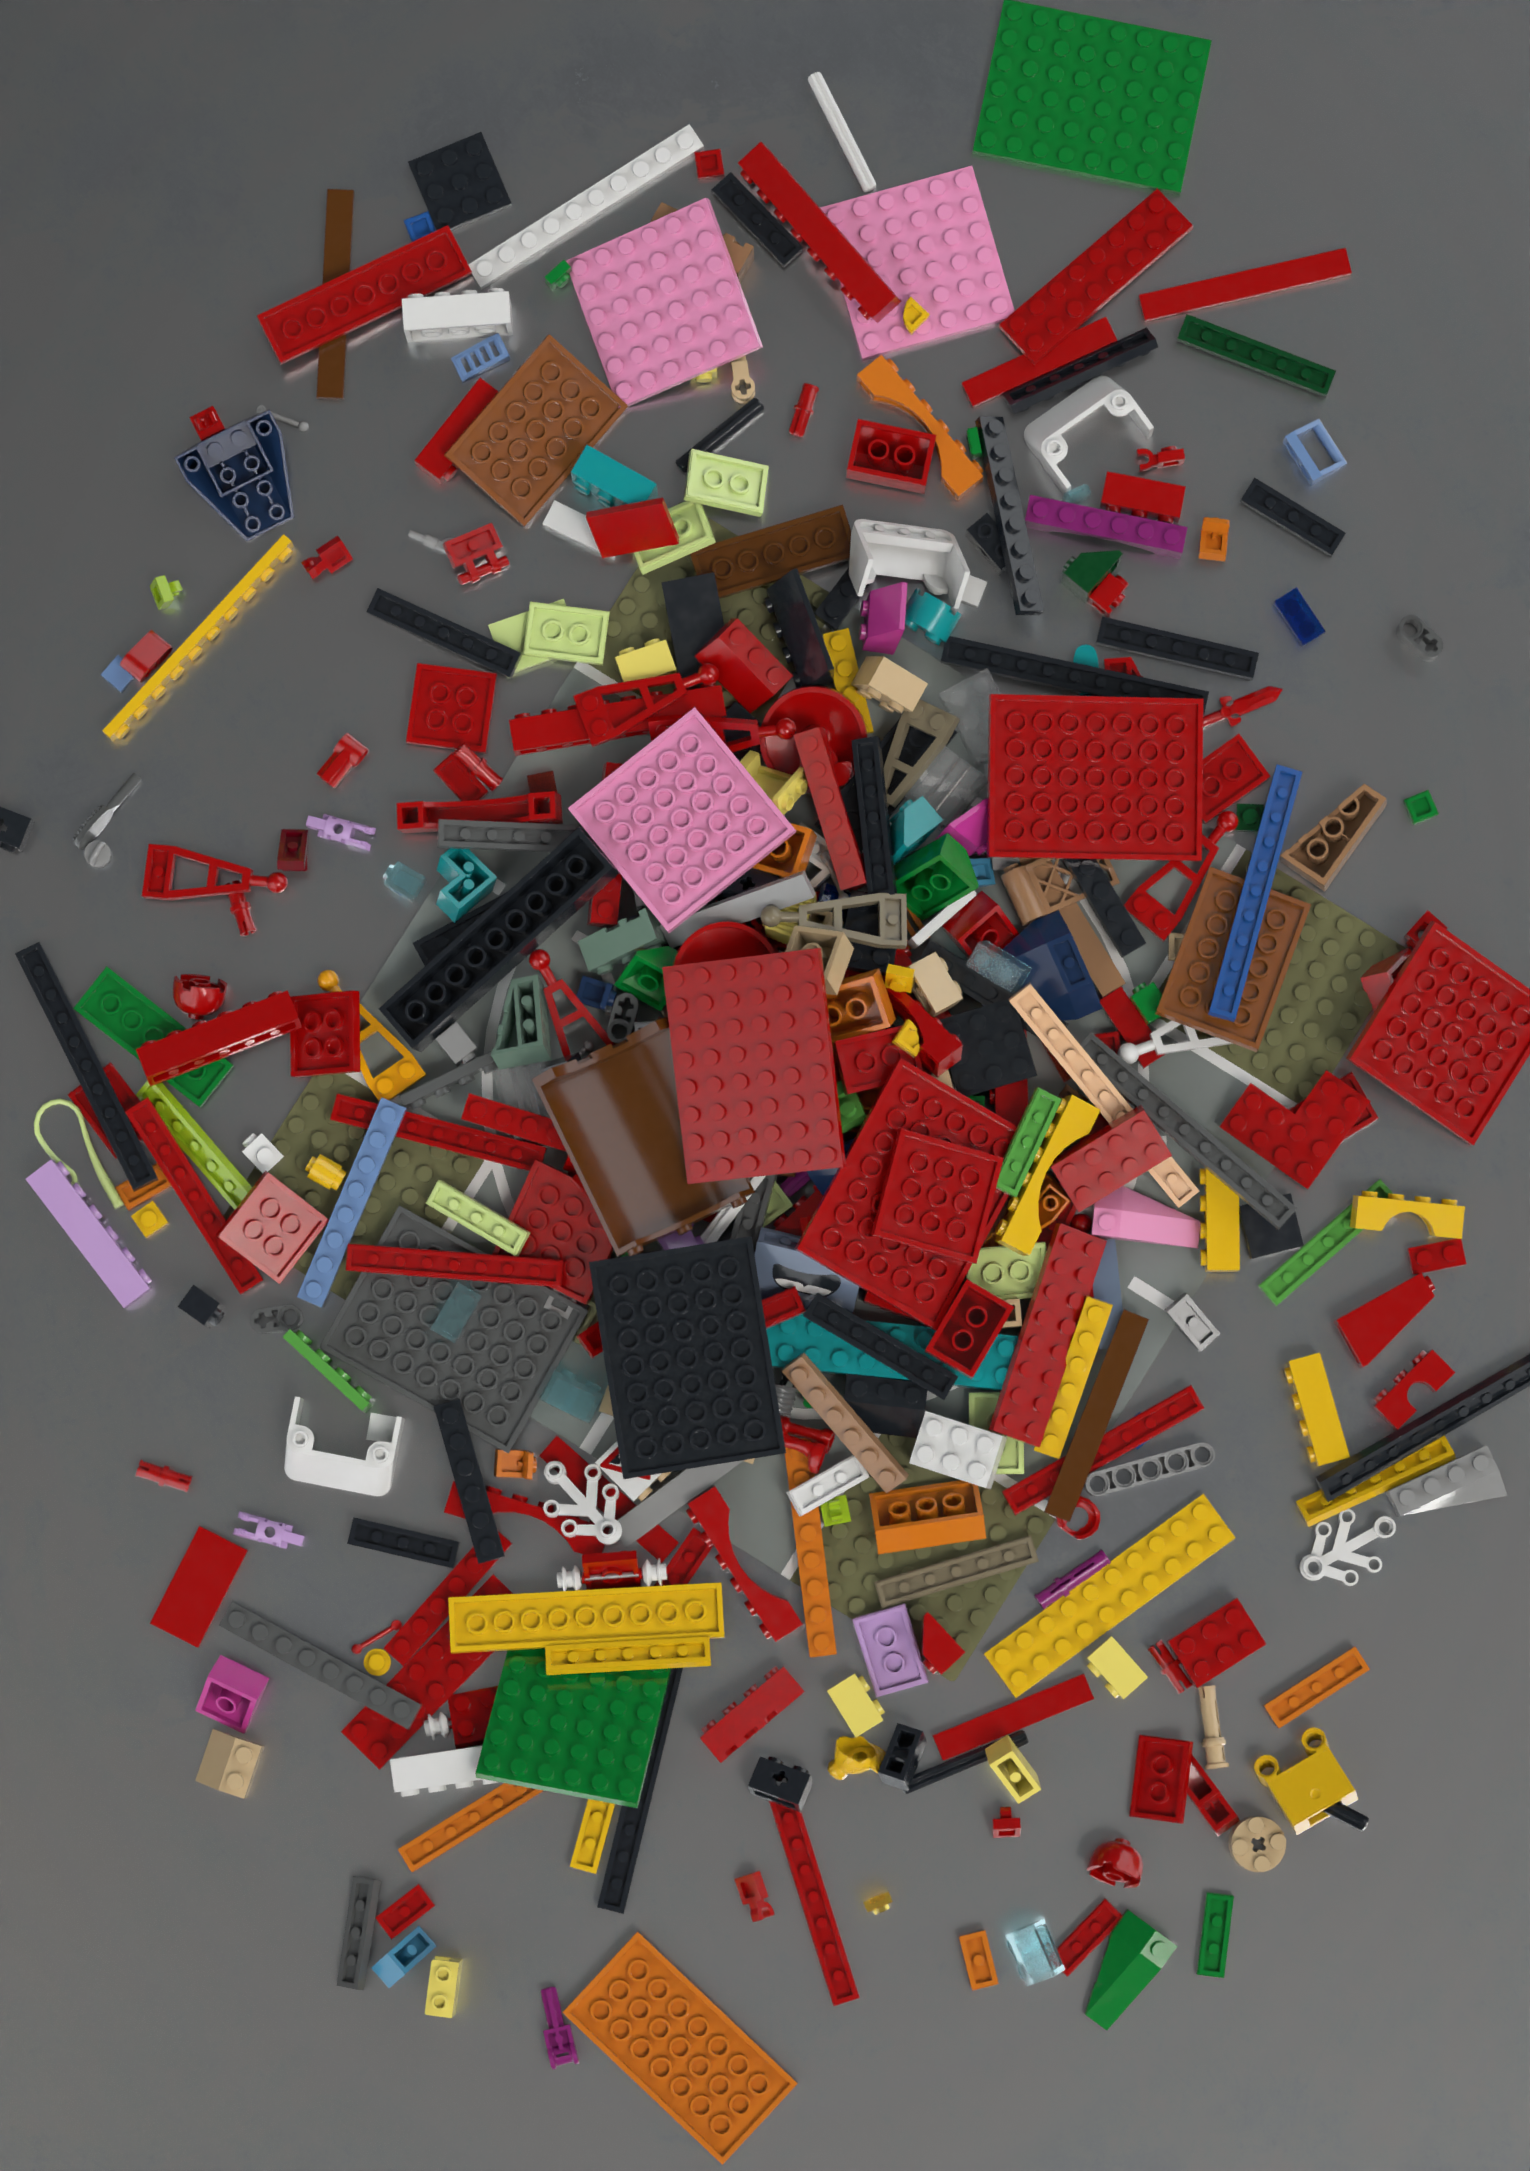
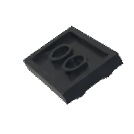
M851 890L850 897L868 895V892ZM878 904L848 908L845 929L878 936ZM850 942L854 950L846 970L864 973L879 968L881 975L886 976L888 964L894 965L897 949L877 948Z

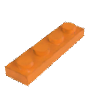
M1354 1646L1263 1706L1279 1729L1369 1671L1370 1668Z

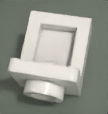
M261 1132L257 1136L252 1133L242 1143L245 1147L241 1150L242 1153L262 1173L268 1172L284 1157Z

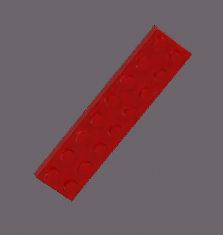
M1157 188L999 324V329L1035 366L1193 230V225Z
M447 225L257 315V319L280 365L402 308V299L408 298V295L423 294L424 297L472 275V271L450 227Z
M1061 1223L1055 1224L988 1430L1034 1447H1040L1065 1372L1067 1353L1086 1296L1090 1295L1107 1243L1106 1240Z
M493 1574L472 1596L513 1593ZM448 1620L386 1684V1686L422 1705L410 1729L365 1706L345 1726L341 1733L380 1770L424 1725V1721L428 1720V1714L432 1717L448 1698L495 1651L451 1654L450 1623Z

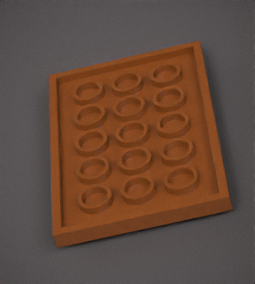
M548 334L446 451L444 456L518 523L525 526L569 476L586 445L593 448L628 405Z
M1210 867L1155 1014L1257 1052L1311 904L1272 889L1270 890L1236 1019L1234 1022L1208 1015L1245 880Z

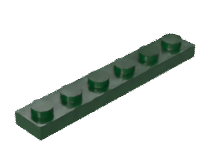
M1186 314L1176 340L1323 397L1327 396L1336 370Z

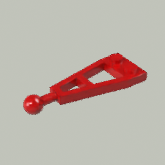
M707 663L699 668L698 673L681 678L680 673L603 685L576 694L573 698L592 747L620 737L649 717L686 696V688L699 683L706 685L714 684L719 678V670L715 665ZM674 683L677 690L654 704L648 688ZM639 689L647 709L614 728L602 696Z
M674 714L649 717L648 725L651 742L684 715ZM703 716L731 752L759 745L761 742L760 737L778 736L780 739L788 740L796 733L795 723L788 718L779 720L776 725L759 727L758 720ZM724 729L750 731L751 735L726 743Z
M1232 811L1220 813L1217 818V826L1208 837L1202 835V847L1209 853L1197 874L1182 863L1183 861H1169L1142 883L1124 904L1129 915L1164 942L1181 921L1217 854L1219 847L1216 846V843L1225 832H1231L1237 828V815ZM1173 869H1176L1192 882L1175 915L1146 892Z
M149 844L142 897L171 901L251 892V886L267 887L273 893H281L288 886L287 877L281 872H273L269 876L253 875L251 868L177 846ZM176 856L209 865L206 887L172 890ZM219 869L242 875L241 883L217 886Z
M543 949L534 950L529 956V964L533 969L540 971L547 984L543 991L563 1057L571 1054L563 1027L581 1017L586 1019L606 1045H615L609 1039L606 1031L562 978L556 980L549 967L550 956L548 952ZM559 989L564 992L577 1008V1010L562 1018L559 1017L552 993Z

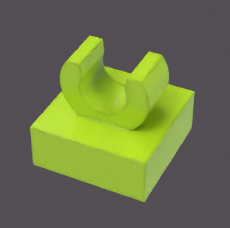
M165 575L154 578L150 584L158 610L168 608L173 602L174 597L178 596L179 592L182 591L179 580L168 583Z
M846 1495L836 1496L820 1505L825 1527L851 1522Z

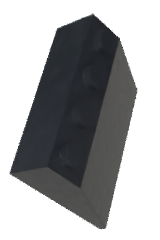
M795 568L767 589L768 597L764 598L768 613L773 612L777 622L773 623V627L777 637H783L786 647L782 648L786 662H792L795 672L791 674L793 675L792 678L796 688L809 685L826 686L834 683V667L799 572Z

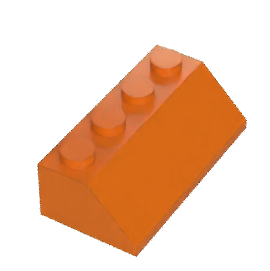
M958 1480L891 1490L888 1493L885 1491L869 1493L878 1554L986 1539L984 1514L978 1485Z

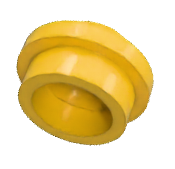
M372 1649L365 1655L364 1667L369 1674L381 1676L390 1669L391 1658L385 1650Z

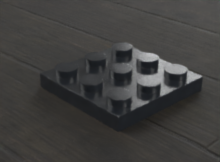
M482 132L408 161L436 230L448 225L451 231L512 206Z
M1008 999L940 1020L943 1027L950 1034H955L963 1045L961 1060L954 1064L950 1070L956 1090L966 1097L1038 1076L1020 1014Z

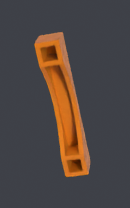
M881 354L857 374L856 381L873 401L887 403L901 409L912 416L927 433L936 435L935 448L941 467V482L953 497L960 501L983 482L982 473L984 471L976 460H969L964 454L967 450L958 439L954 441L949 436V428L941 419L937 421L931 414L933 410L925 399H918L914 394L916 389L907 378L902 380L897 374L899 369L890 358L886 360Z

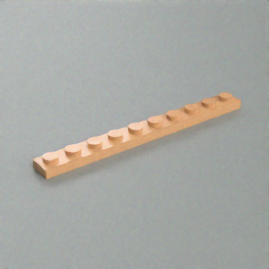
M1030 982L1008 999L1094 1106L1100 1109V1113L1109 1124L1133 1110ZM1172 1156L1148 1170L1178 1208L1200 1192Z

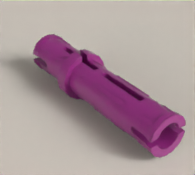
M1101 1549L1060 1579L1059 1577L1053 1579L1054 1583L1038 1594H1035L1034 1597L1040 1606L1046 1609L1047 1606L1060 1597L1070 1595L1069 1591L1111 1562Z

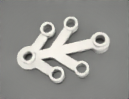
M549 1462L544 1469L547 1481L554 1485L559 1484L577 1505L559 1504L555 1500H548L543 1506L545 1514L550 1518H555L558 1515L589 1517L595 1525H577L574 1520H565L561 1525L563 1534L569 1538L576 1535L596 1536L599 1542L606 1545L616 1543L622 1535L621 1524L615 1519L616 1500L619 1497L618 1487L615 1484H607L603 1487L602 1494L606 1499L603 1517L596 1509L598 1480L602 1475L600 1467L596 1464H590L585 1468L584 1473L587 1478L585 1497L566 1476L567 1471L561 1462ZM553 1467L560 1469L557 1475L550 1474V1470ZM591 1469L598 1470V1474L595 1477L588 1475ZM608 1489H615L616 1493L614 1496L608 1497L606 1495ZM555 1505L557 1510L554 1513H549L547 1511L548 1506ZM569 1524L575 1526L574 1531L571 1533L565 1531V1527ZM606 1526H611L613 1528V1532L611 1534L607 1535L603 1533V1530Z
M1351 1509L1340 1512L1338 1515L1340 1523L1333 1549L1324 1555L1322 1554L1326 1537L1330 1536L1332 1528L1327 1522L1318 1523L1315 1526L1316 1538L1312 1552L1304 1556L1299 1565L1302 1576L1311 1581H1316L1326 1576L1340 1580L1347 1586L1355 1585L1359 1580L1356 1571L1351 1569L1342 1571L1328 1566L1336 1560L1365 1567L1371 1573L1380 1571L1382 1561L1379 1557H1366L1352 1553V1551L1377 1537H1391L1396 1531V1524L1392 1518L1387 1516L1379 1517L1375 1520L1373 1528L1346 1542L1350 1525L1355 1521V1513ZM1346 1511L1352 1515V1519L1349 1522H1345L1342 1519V1514ZM1382 1522H1386L1389 1526L1386 1533L1379 1530V1525ZM1320 1525L1327 1526L1328 1533L1326 1535L1319 1533L1318 1528ZM1372 1559L1377 1560L1379 1563L1376 1570H1372L1369 1567V1562ZM1310 1562H1315L1318 1565V1569L1314 1573L1308 1569ZM1349 1572L1355 1576V1580L1352 1583H1348L1345 1580V1576Z

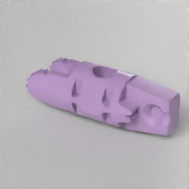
M323 814L322 819L308 815L305 824L307 828L317 830L318 837L370 851L371 844L363 840L353 839L355 831L357 830L368 835H374L376 831L374 827ZM339 827H343V831L340 834H336V830Z
M239 1511L238 1518L247 1522H256L258 1526L256 1533L248 1532L242 1528H234L233 1535L269 1543L283 1549H287L288 1543L298 1546L303 1545L305 1536L292 1533V1525L274 1522L260 1516ZM268 1527L275 1529L273 1537L266 1536L265 1530Z

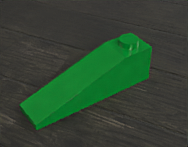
M1128 1909L1110 1933L1109 1944L1100 1964L1101 1969L1097 1981L1093 1985L1084 2013L1105 2030L1111 2027L1156 1976L1178 1947Z

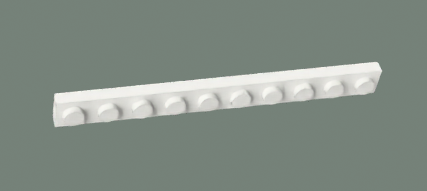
M690 124L468 264L472 271V277L481 290L684 162L693 156L694 152L704 149V145Z

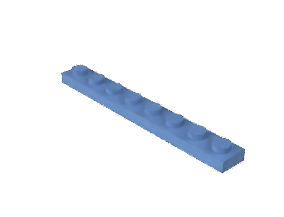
M381 1097L299 1290L298 1298L321 1308L324 1306L347 1252V1245L352 1240L407 1110L406 1107Z

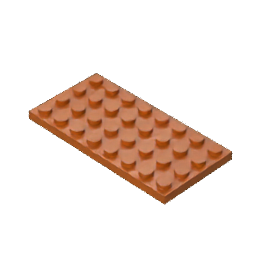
M638 1931L562 2012L722 2165L798 2084Z

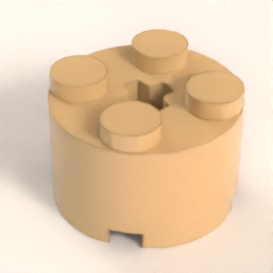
M1251 1816L1240 1820L1233 1826L1228 1837V1846L1232 1859L1240 1867L1252 1872H1266L1281 1862L1286 1850V1838L1281 1828L1274 1821L1260 1816ZM1261 1837L1262 1840L1260 1843L1261 1845H1263L1262 1849H1255L1253 1851L1252 1848L1254 1847L1253 1843H1251L1252 1839L1254 1838L1258 1840Z

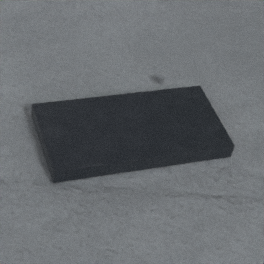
M714 572L661 582L678 673H680L681 678L698 673L702 664L694 655L724 626Z

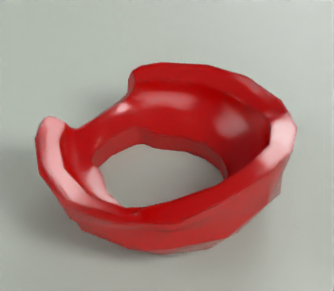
M1080 1496L1076 1507L1083 1508L1088 1514V1522L1084 1527L1074 1531L1066 1525L1067 1521L1057 1517L1056 1519L1059 1528L1076 1539H1085L1092 1536L1098 1530L1100 1511L1090 1499Z

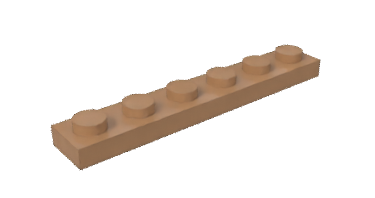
M802 1353L784 1366L782 1369L784 1375L886 1493L907 1479L909 1474L805 1353Z

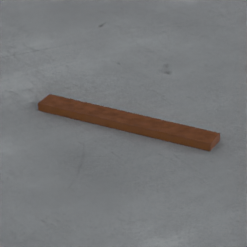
M327 189L322 284L351 271L354 190ZM347 334L319 347L317 399L344 400Z
M1125 1309L1123 1310L1044 1513L1070 1522L1149 1319Z

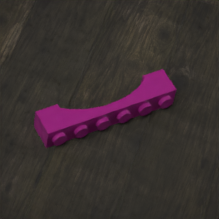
M1034 495L1029 497L1025 517L1027 528L1106 539L1180 559L1182 556L1188 528Z

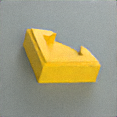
M910 296L904 307L903 321L907 331L912 335L930 317V314Z
M907 1019L892 1040V1043L914 1058L917 1056L920 1048L919 1036L914 1023Z

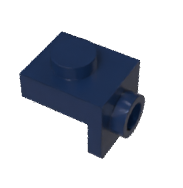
M583 976L576 996L583 1005L606 1012L608 1006L613 1007L617 991L613 990L614 985L612 983H605Z

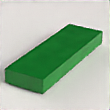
M1206 1892L1197 1975L1224 1978L1234 1895Z

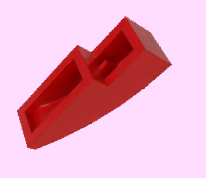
M1192 1755L1187 1795L1219 1837L1240 1820L1219 1789Z

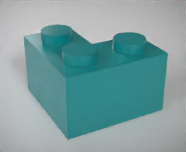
M450 848L440 856L436 869L449 882L448 885L440 890L436 905L455 923L493 891L497 877L469 849Z

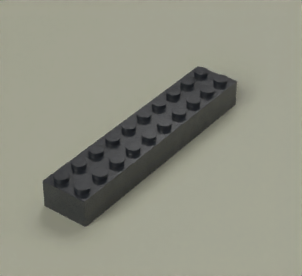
M577 828L387 1000L379 1010L412 1049L422 1052L619 874L618 870L588 833L581 828Z

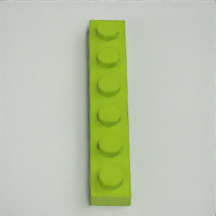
M147 1080L136 1096L141 1101L147 1097L150 1098L179 1146L235 1210L252 1189L251 1185L161 1082L150 1086Z

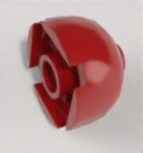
M181 974L180 980L175 976L173 981V999L180 1010L188 1013L189 1018L202 1020L204 1015H212L224 1004L227 991V983L218 979V982L214 983L209 981L211 976L200 974Z
M1116 1838L1114 1841L1100 1844L1092 1852L1087 1871L1090 1870L1089 1875L1105 1884L1115 1886V1881L1125 1883L1124 1888H1135L1140 1885L1143 1873L1141 1855L1135 1848L1130 1846L1131 1843L1129 1841Z

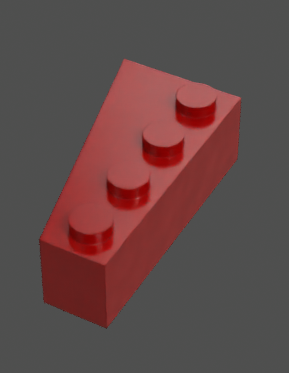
M777 1666L772 1668L764 1675V1678L767 1680L760 1687L756 1684L751 1686L743 1693L746 1699L739 1705L734 1701L722 1711L725 1717L717 1723L713 1719L701 1729L704 1734L700 1739L720 1763L805 1692L784 1666L780 1670Z

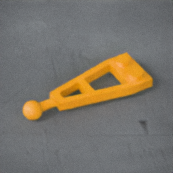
M324 970L318 975L317 983L322 990L329 992L342 991L338 986V975L334 971ZM360 1004V1015L370 1024V1026L360 1032V1043L376 1032H379L403 1056L401 1060L373 1078L360 1049V1070L367 1085L379 1102L381 1097L391 1101L427 1075L412 1053Z

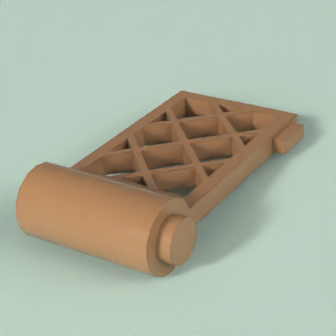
M1041 858L1019 867L1018 863H1015L1003 869L1005 874L1000 877L1023 926L1086 899L1083 893L1078 895L1068 891L1073 876L1070 871L1057 866L1059 859L1055 860L1054 865L1047 863L1054 859ZM1101 859L1103 864L1099 863L1103 870L1107 871L1111 879V885H1118L1120 881L1110 860ZM1040 865L1051 868L1052 871L1048 881L1045 882L1038 879L1033 868ZM1055 870L1069 876L1065 889L1050 884ZM1040 885L1045 886L1044 892ZM1049 888L1063 893L1060 903L1050 907L1046 899ZM1066 895L1072 896V898L1065 900Z

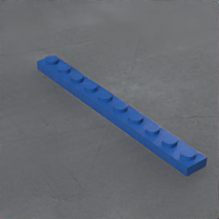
M1278 764L1275 767L1208 1015L1234 1022L1236 1019L1302 771Z

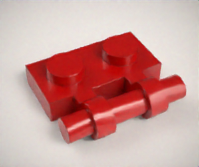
M492 523L442 544L453 569L462 565L465 568L466 572L457 576L460 585L469 582L473 584L480 581V577L490 573L493 575L501 572L502 568L510 565L506 556L497 559L494 553L500 550L503 545ZM485 556L487 563L476 568L473 561Z

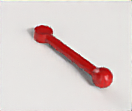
M394 1620L388 1628L361 1644H354L351 1647L352 1653L360 1654L363 1648L393 1630L399 1631L402 1623L399 1620Z

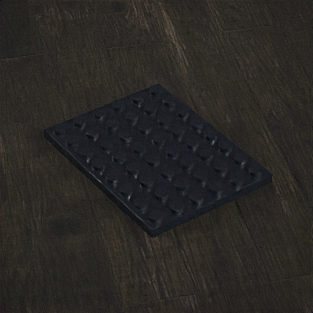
M752 1236L636 1254L631 1257L624 1256L589 1262L623 1479L786 1453Z

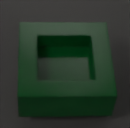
M1236 804V815L1238 817L1236 832H1258L1264 804Z

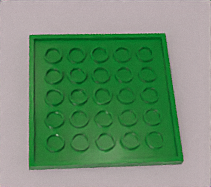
M545 1648L507 1650L475 1772L476 1778L638 1808L672 1668L547 1675Z

